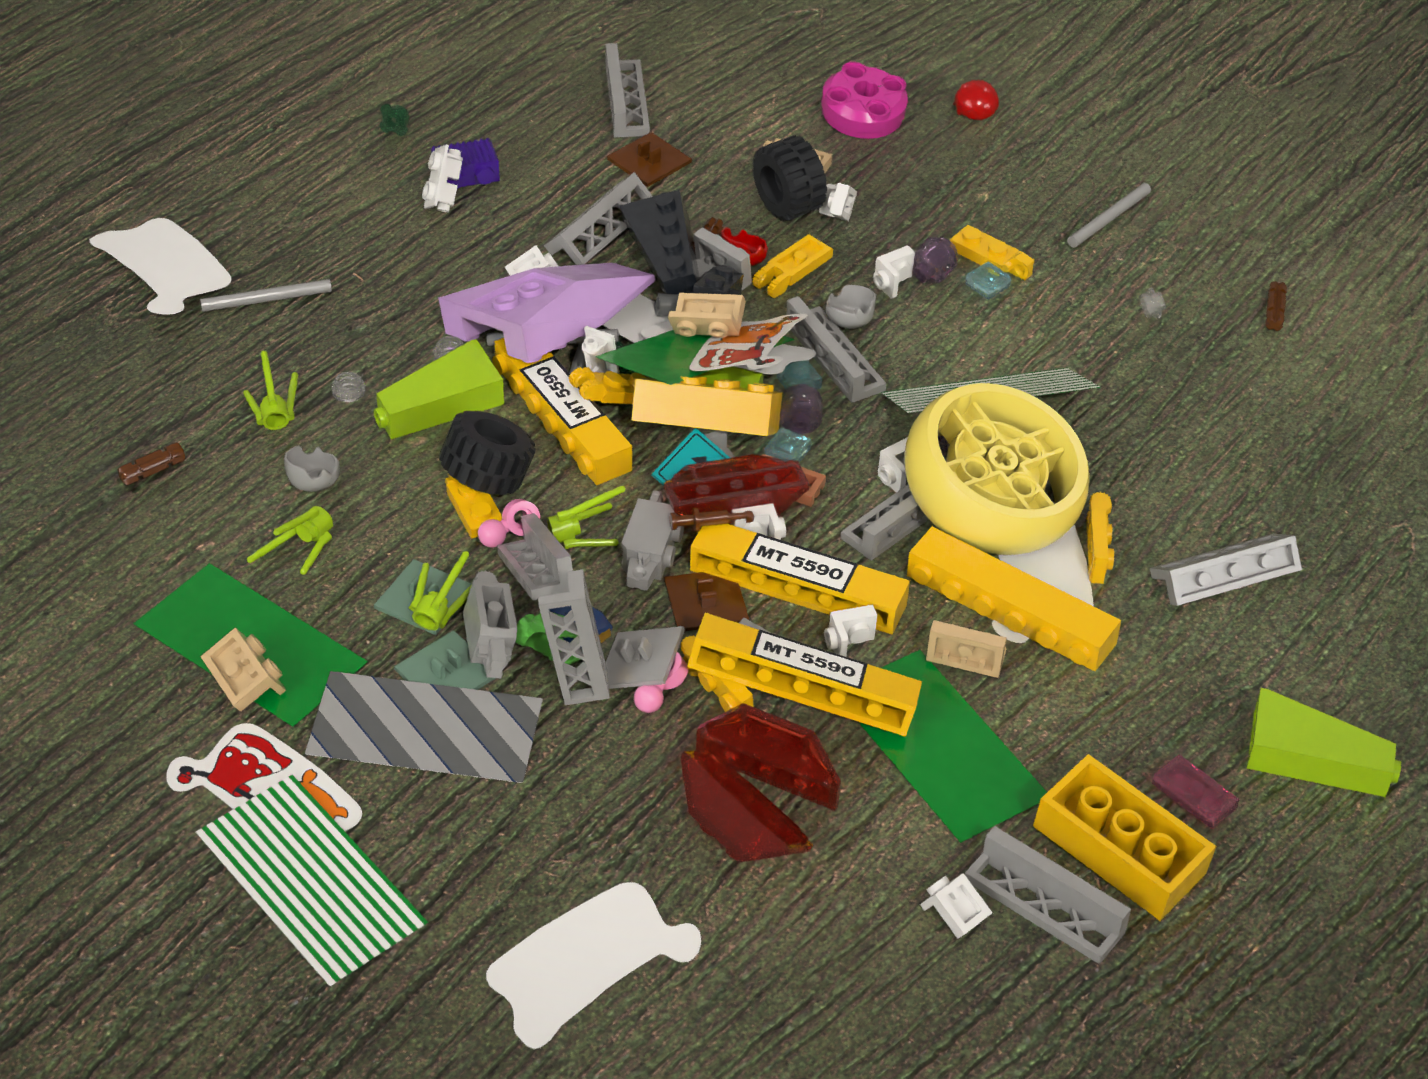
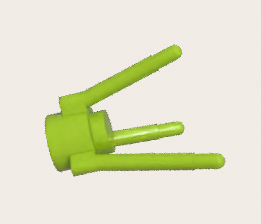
M262 351L261 359L267 396L263 398L259 408L249 390H244L243 395L256 416L257 425H264L270 430H278L286 427L289 421L295 418L293 407L298 373L293 372L291 375L286 403L280 395L275 394L268 354L266 351Z
M619 486L568 510L557 512V515L547 517L549 531L559 543L563 542L565 550L573 547L618 546L619 541L617 539H576L575 535L581 534L580 520L612 509L611 503L601 506L596 505L625 492V486Z
M313 506L306 513L274 529L273 534L278 537L248 556L247 562L252 563L297 534L305 542L317 541L300 569V573L305 575L324 545L332 539V535L328 532L333 527L332 517L322 507Z
M464 551L440 591H431L428 595L424 596L430 565L427 562L423 563L415 596L409 606V609L413 611L412 618L419 626L433 631L439 627L443 629L449 618L467 601L472 585L449 608L446 595L469 557L468 551Z

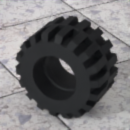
M792 135L763 146L755 152V158L753 159L755 185L765 207L774 217L779 218L781 221H789L823 206L827 193L826 175L818 154L803 137Z
M464 411L463 413H458L453 419L440 451L439 460L442 467L448 471V474L457 479L458 482L488 494L506 495L507 493L512 494L521 487L536 448L534 441L530 438L531 436L510 420L483 411Z

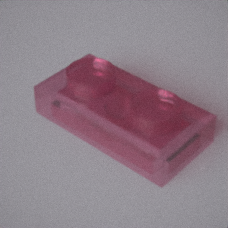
M1180 754L1157 771L1152 781L1154 786L1211 829H1214L1237 809L1240 800Z

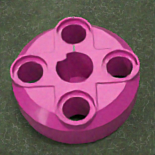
M858 62L845 63L842 66V70L831 75L823 86L821 99L823 116L834 129L848 136L872 139L889 135L900 127L906 114L908 103L906 81L899 76L890 75L883 70L867 67Z

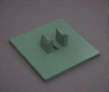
M413 559L374 604V609L437 635L442 628L439 627L433 631L419 626L412 618L413 611L409 609L415 596L423 565L422 562ZM430 566L423 596L428 595L431 591L439 592L449 574ZM456 578L446 595L448 608L472 585L471 583Z
M454 630L394 666V670L406 681L478 690L496 679L486 677L483 664L471 663L468 643Z

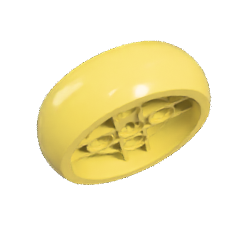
M977 383L957 387L945 392L929 403L915 419L905 446L907 482L922 512L941 531L986 553L998 555L1025 554L1040 550L1054 543L1076 523L1087 500L1090 477L1089 466L1084 448L1072 427L1060 414L1040 399L1009 386ZM938 436H944L950 444L946 461L939 447ZM1047 480H1049L1052 487L1055 504L1044 492Z

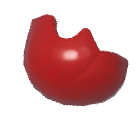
M971 80L960 86L955 94L953 105H956L958 115H964L971 120L982 121L991 117L996 112L999 106V98L996 90L990 83L984 80Z
M725 227L720 232L723 240L737 248H742L750 255L751 267L762 263L766 258L768 246L766 240L759 236L747 234L744 229L737 235H732L729 227Z

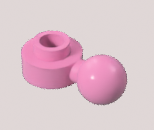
M524 499L510 501L502 512L501 521L489 519L480 525L478 529L480 542L486 547L494 548L505 541L506 534L509 532L518 536H524L522 521L515 522L514 516L521 510L523 515L535 513L540 519L538 508L533 503Z
M678 652L665 684L639 686L636 689L634 703L640 711L645 713L657 711L664 701L663 690L676 688L683 683L688 674V664Z

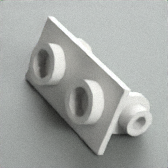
M443 145L435 148V151L431 153L428 162V168L431 169L430 178L425 183L422 198L425 199L423 209H429L438 205V211L448 213L450 207H454L457 185L447 183V178L459 180L463 158L460 157L461 151L456 149H449L448 151L449 145Z
M585 326L586 338L582 344V351L585 356L586 367H589L592 372L605 373L606 371H612L620 374L618 365L595 357L616 350L614 335Z

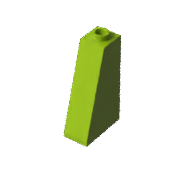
M471 340L376 393L378 408L374 409L375 421L379 428L386 430L392 440L453 421L458 413H463L464 411H484L504 405L503 378L478 340Z
M1260 688L1253 713L1247 769L1386 797L1391 782H1398L1401 761L1395 760L1396 743L1274 691Z

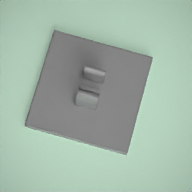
M684 627L618 632L606 660L609 689L665 684L685 632Z

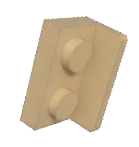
M933 620L926 661L999 678L1006 654L1005 645L1007 637Z
M234 628L205 652L201 658L232 705L241 712L270 687L279 695L283 694L286 689L279 680L283 676L280 669L271 659L267 658L265 660L262 654L266 652V649L253 634L246 637L237 628Z

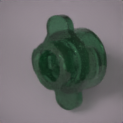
M390 104L382 105L380 108L382 113L381 130L385 133L389 131L397 132L399 136H404L408 132L407 125L410 119L408 110L400 105L392 107Z

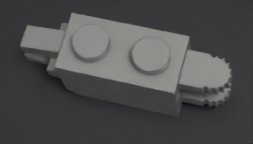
M656 490L653 491L650 500L638 498L621 542L623 549L621 567L627 574V587L647 591L654 579L662 580L666 567H672L676 551L674 543L681 542L684 526H679L677 530H671L669 516L670 513L674 512L676 516H680L683 507L682 495L675 494L671 504L662 503V492Z
M481 570V572L478 571V574L476 573L475 580L472 582L463 611L471 663L483 664L486 677L501 679L503 676L502 670L511 660L512 650L517 637V624L509 584L498 583L496 576L493 575L494 573Z

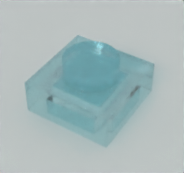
M988 261L966 274L965 284L989 300L1010 287L1011 276Z
M808 360L788 364L782 373L777 374L779 382L794 397L822 388V377Z
M781 427L765 446V454L798 466L811 449V439Z

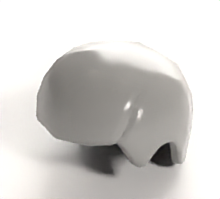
M845 285L838 296L834 297V293H830L826 303V315L839 327L849 329L860 328L873 318L877 294L870 288L861 285Z
M298 445L288 450L284 456L286 475L296 489L306 492L320 491L333 485L339 477V460L333 454L323 452L320 447H316L312 453L307 454Z

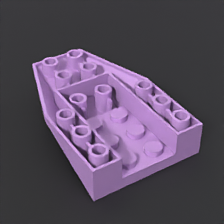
M615 263L533 268L438 299L446 334L457 337L462 341H471L477 339L480 336L479 334L496 328L498 331H503L507 355L520 359L525 363L539 361L542 355L552 350L562 349L567 346L568 342L578 337H584L585 326L596 329L605 324L655 281V276Z

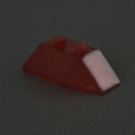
M751 454L686 465L671 480H667L664 483L663 489L673 511L679 516L692 515V508H698L699 512L727 510L731 513L732 509L773 503L777 516H779L809 490L810 484L798 461L788 460L785 462L775 457Z
M745 703L706 721L698 727L696 731L697 756L836 811L839 805L841 780L822 740L815 731Z
M709 749L684 751L680 760L688 813L700 823V828L703 832L716 838L726 848V853L731 858L740 862H747L811 851L814 845L808 840L804 831L752 783L729 765L720 762L717 759L718 757Z

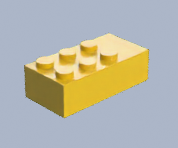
M680 376L684 381L673 385L651 377L640 378L635 381L632 421L762 436L773 435L779 431L783 392L774 391V385L754 383L748 384V388L740 387V381L728 379L714 380V384H706L707 377Z
M1089 754L1040 799L1033 824L1034 828L1159 921L1207 873L1217 847Z

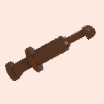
M692 508V515L676 516L674 512L670 513L669 518L671 530H677L679 526L693 525V530L696 532L700 531V526L728 524V522L735 519H746V523L754 521V514L752 511L730 513L727 510L699 512L698 508Z

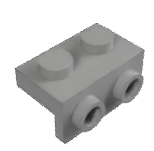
M703 227L694 233L695 253L700 279L713 266L726 265L734 268V272L744 274L742 290L752 283L750 255L745 250L737 248L723 240L721 236L713 234Z

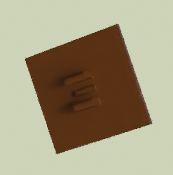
M652 132L607 155L608 161L627 174L631 175L635 172L647 187L692 163L690 157Z
M704 572L664 577L676 627L683 626L685 631L698 630L705 613L739 623L743 618L750 620L739 583Z

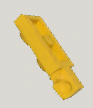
M970 225L965 226L950 239V250L999 275L1003 272H1009L1026 280L1033 273L1034 259Z
M448 474L449 477L445 478L447 495L471 539L478 537V529L484 521L489 519L502 520V515L490 494L472 489Z

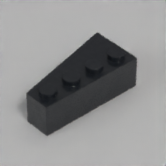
M680 189L620 205L619 207L629 234L634 239L641 255L645 258L650 271L657 279L664 294L693 293L694 284L700 277L690 219Z

